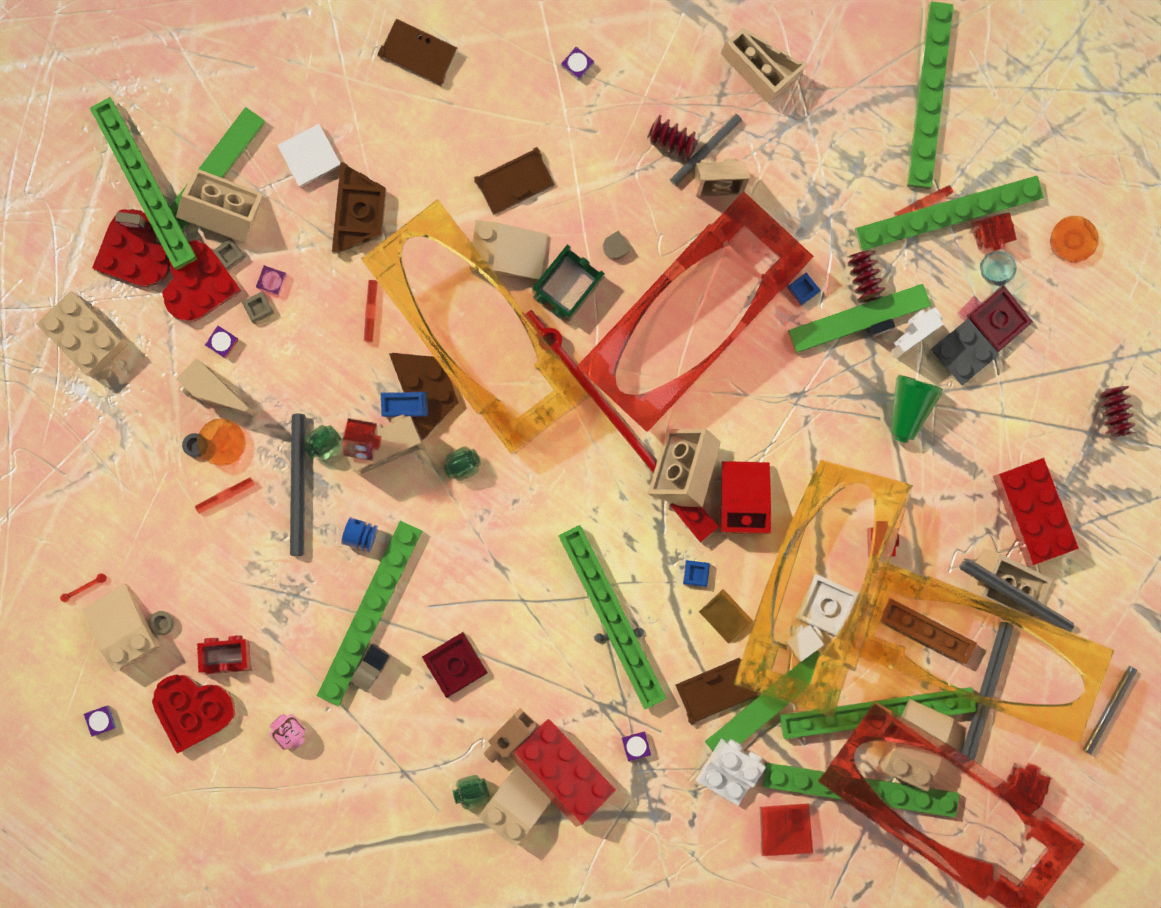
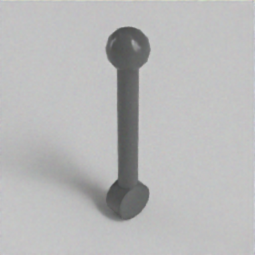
M637 628L633 631L637 637L644 635L642 628ZM597 633L594 636V640L597 643L609 639L607 634Z

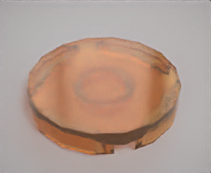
M1075 215L1065 217L1054 225L1050 236V245L1054 254L1059 259L1071 263L1087 260L1095 253L1099 241L1097 229L1092 222L1082 216Z
M225 418L213 419L206 423L199 431L197 438L198 452L202 458L211 465L227 466L237 461L243 454L246 445L245 434L241 427L234 421Z

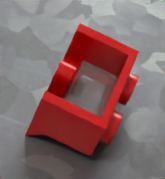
M242 635L229 636L227 641H219V638H205L204 643H197L198 673L209 675L252 671L250 644L247 639H243Z

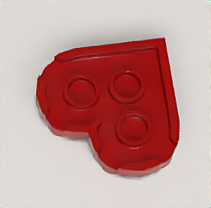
M135 209L119 210L118 212L140 215L146 221L145 229L121 226L115 221V215L107 228L92 269L137 286L148 288L151 285H156L158 282L163 281L169 273V258L163 246L156 242L157 235L145 213Z
M198 240L189 242L197 260L177 271L169 260L170 270L174 278L162 293L167 311L174 318L181 321L195 322L202 319L241 292V289L213 250Z
M172 675L161 680L154 691L152 699L154 711L177 754L223 730L235 717L233 697L221 685L208 684L199 687L188 675Z

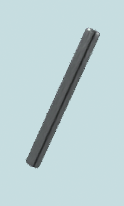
M295 413L291 416V556L304 555L306 415L302 413Z
M964 558L959 566L960 570L1067 634L1072 632L1075 625L1071 620L971 559Z
M1001 622L975 706L976 712L973 713L961 759L968 762L975 761L1014 625L1008 622Z

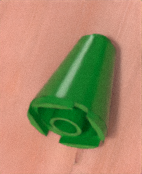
M898 374L895 384L891 433L895 435V440L908 443V440L915 439L941 397L943 388Z

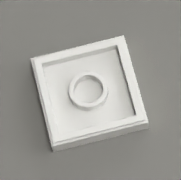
M320 124L277 145L300 188L340 168V162Z
M814 574L795 618L840 638L859 593Z

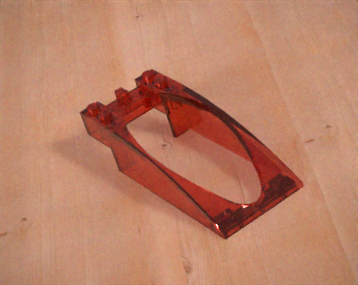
M743 191L712 225L709 223L577 367L648 433L813 260L814 256ZM745 227L779 258L765 274H762L758 290L738 325L707 358L678 378L646 393L630 395L620 391L616 382V372L622 354L634 330L652 303L678 276L708 255L727 247Z
M877 702L873 703L818 780L823 786L983 901L989 895L1006 908H1037L1085 845L1083 835L1022 792L944 741ZM887 741L914 746L939 754L1007 802L1024 823L1025 839L1029 842L1033 837L1046 846L1020 880L998 863L961 853L937 842L903 819L876 793L855 763L854 754L856 749L863 743Z

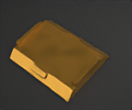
M724 589L699 611L727 643H730L753 621Z

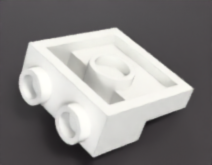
M936 308L929 310L927 313L923 309L907 321L909 326L904 329L906 334L894 342L896 347L891 350L896 359L943 325L941 321L943 318Z
M721 738L696 780L738 806L750 786L752 788L755 786L766 766L762 763L763 758L756 753L750 751L747 754L741 750L743 746L736 741L730 739L727 742Z

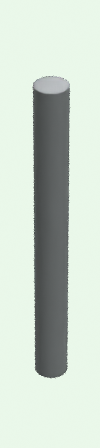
M735 114L670 179V182L677 186L695 168L696 163H700L742 121V118Z
M1128 666L1083 748V751L1090 755L1093 753L1138 671L1134 667Z

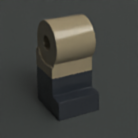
M371 644L350 683L367 693L392 655L376 644Z

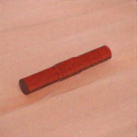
M947 185L898 210L894 215L898 216L926 208L951 195L953 190L950 185Z
M368 280L364 342H373L377 280Z
M249 477L195 505V509L200 514L251 488L255 483Z

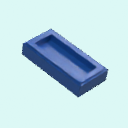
M427 392L381 393V416L397 417L403 414L405 416H428Z

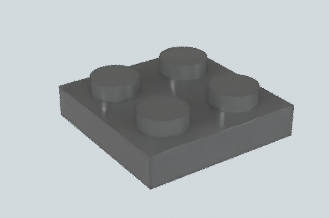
M969 318L931 349L961 386L999 356L998 352Z

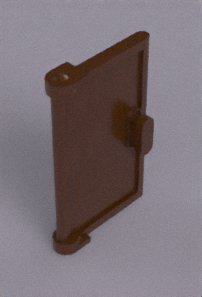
M396 18L377 56L435 82L436 85L442 86L446 78V72L458 47Z
M538 147L493 170L473 177L493 215L555 185L542 160Z
M740 657L675 684L686 709L688 722L691 725L744 701L758 697L757 691L751 685Z

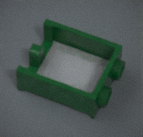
M567 244L533 286L532 293L535 294L533 298L542 306L548 304L553 308L552 313L563 321L566 318L570 322L591 293L605 278V273L602 270L598 272L594 269L586 258H580L571 251V246Z

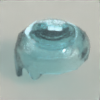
M994 251L986 254L980 263L982 279L995 287L1008 284L1013 280L1017 271L1014 258L1009 253L1003 251Z

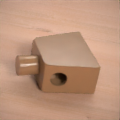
M519 708L488 740L490 746L483 752L484 756L492 763L500 756L503 758L508 757L532 733L537 724ZM503 737L507 738L509 743L505 742Z

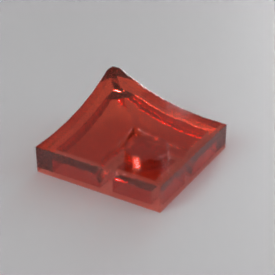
M809 803L759 807L761 856L813 853Z

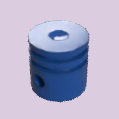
M349 517L341 544L356 549L360 547V550L364 551L366 549V552L370 553L375 542L378 525L372 526L371 523L367 525L365 521Z

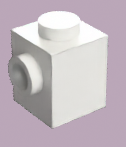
M802 624L790 631L792 636L784 641L799 662L824 645L821 641L824 637L816 626L812 628L810 625H806L804 627Z

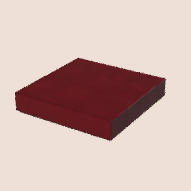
M1004 285L1000 286L966 315L997 352L1002 350L1033 323L1032 319Z
M464 632L422 656L446 698L488 673Z

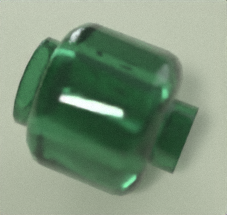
M319 425L305 436L307 446L304 449L311 458L317 457L320 460H326L339 450L341 437L331 425Z
M462 446L446 455L444 470L448 477H453L457 481H463L478 473L481 460L475 449Z
M476 774L458 779L456 781V789L452 790L455 804L460 803L465 810L484 805L486 798L489 797L485 779H481Z

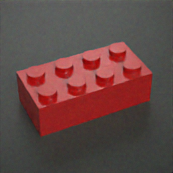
M1044 458L993 476L1027 566L1036 565L1079 549Z
M549 718L509 755L575 827L582 825L616 791Z

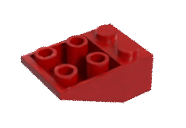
M721 461L720 533L767 535L771 533L770 462Z

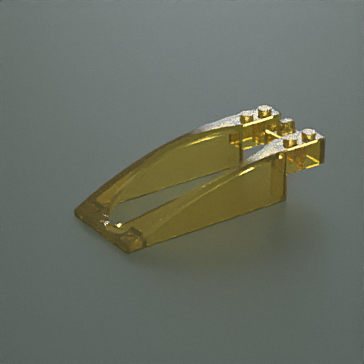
M438 199L361 258L475 412L483 416L510 454L515 455L561 417L591 397L518 300ZM424 237L441 244L472 265L495 286L523 324L538 359L534 367L540 371L554 391L517 418L505 401L480 386L454 362L428 326L410 287L402 259L403 246L408 239Z
M820 460L798 505L772 568L734 685L834 717L848 670L853 672L856 670L913 488L912 484ZM854 483H862L869 487L873 495L874 527L867 570L854 606L835 638L818 658L811 683L774 672L772 669L779 648L787 650V645L774 640V626L805 529L823 506L839 491Z
M878 558L872 560L864 581L865 585L849 626L845 630L838 648L839 650L1077 743L1081 742L1114 649L931 576L918 575ZM890 593L909 600H931L959 604L987 612L1014 624L1042 641L1069 662L1083 680V693L1079 698L1062 704L1019 703L978 695L939 679L909 659L904 654L906 648L903 645H896L874 636Z

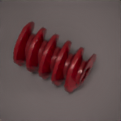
M659 114L647 138L651 136L650 143L654 145L659 140L660 149H663L668 144L667 151L669 153L676 148V156L680 157L685 153V161H688L699 139H695L696 132L693 131L688 136L687 127L678 131L679 123H676L671 128L670 119L661 123L662 115Z
M862 251L847 257L853 258L848 261L847 265L855 267L850 271V275L857 276L852 283L853 285H859L855 289V294L862 295L857 299L858 303L882 298L883 296L880 293L886 290V287H878V284L884 281L883 278L875 277L876 274L881 272V269H873L878 260L870 259L876 251Z
M1129 386L1105 389L1104 392L1099 394L1100 398L1107 399V401L1100 404L1102 408L1108 409L1102 413V416L1110 418V420L1104 422V426L1112 428L1105 432L1106 436L1120 437L1137 433L1129 430L1136 426V423L1128 422V419L1134 417V414L1126 412V410L1133 407L1132 404L1125 403V400L1129 399L1131 395L1123 393L1124 390L1130 388Z

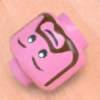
M283 713L269 726L271 728L270 737L282 750H287L291 747L295 750L305 741L303 736L306 728L293 714L285 715Z

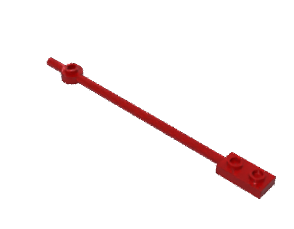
M532 310L528 311L524 316L540 334L538 341L541 349L549 353L554 352L654 474L656 461L561 346V333L555 328H546ZM548 337H553L555 339V343L549 345L546 343V339ZM674 503L669 505L699 542L719 528L703 507H683Z

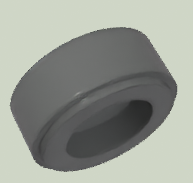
M191 433L184 438L182 448L188 456L198 458L206 453L208 443L202 435Z

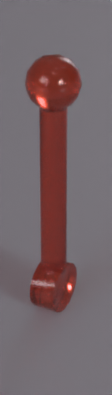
M103 573L98 574L96 579L68 594H61L60 600L64 603L68 602L72 596L97 583L106 582L107 576Z

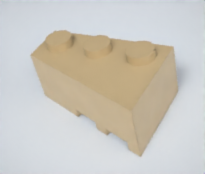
M742 27L725 42L720 54L769 104L803 74L808 63L804 61L799 62L790 57L788 52L774 48L765 39Z

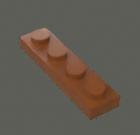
M891 598L888 599L878 619L963 664H967L977 642Z

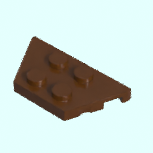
M344 162L340 163L332 243L333 254H338L379 238L383 233L386 187L372 181L361 172L359 173Z
M390 353L389 356L403 392H427L428 416H413L420 437L424 440L459 403L442 357Z

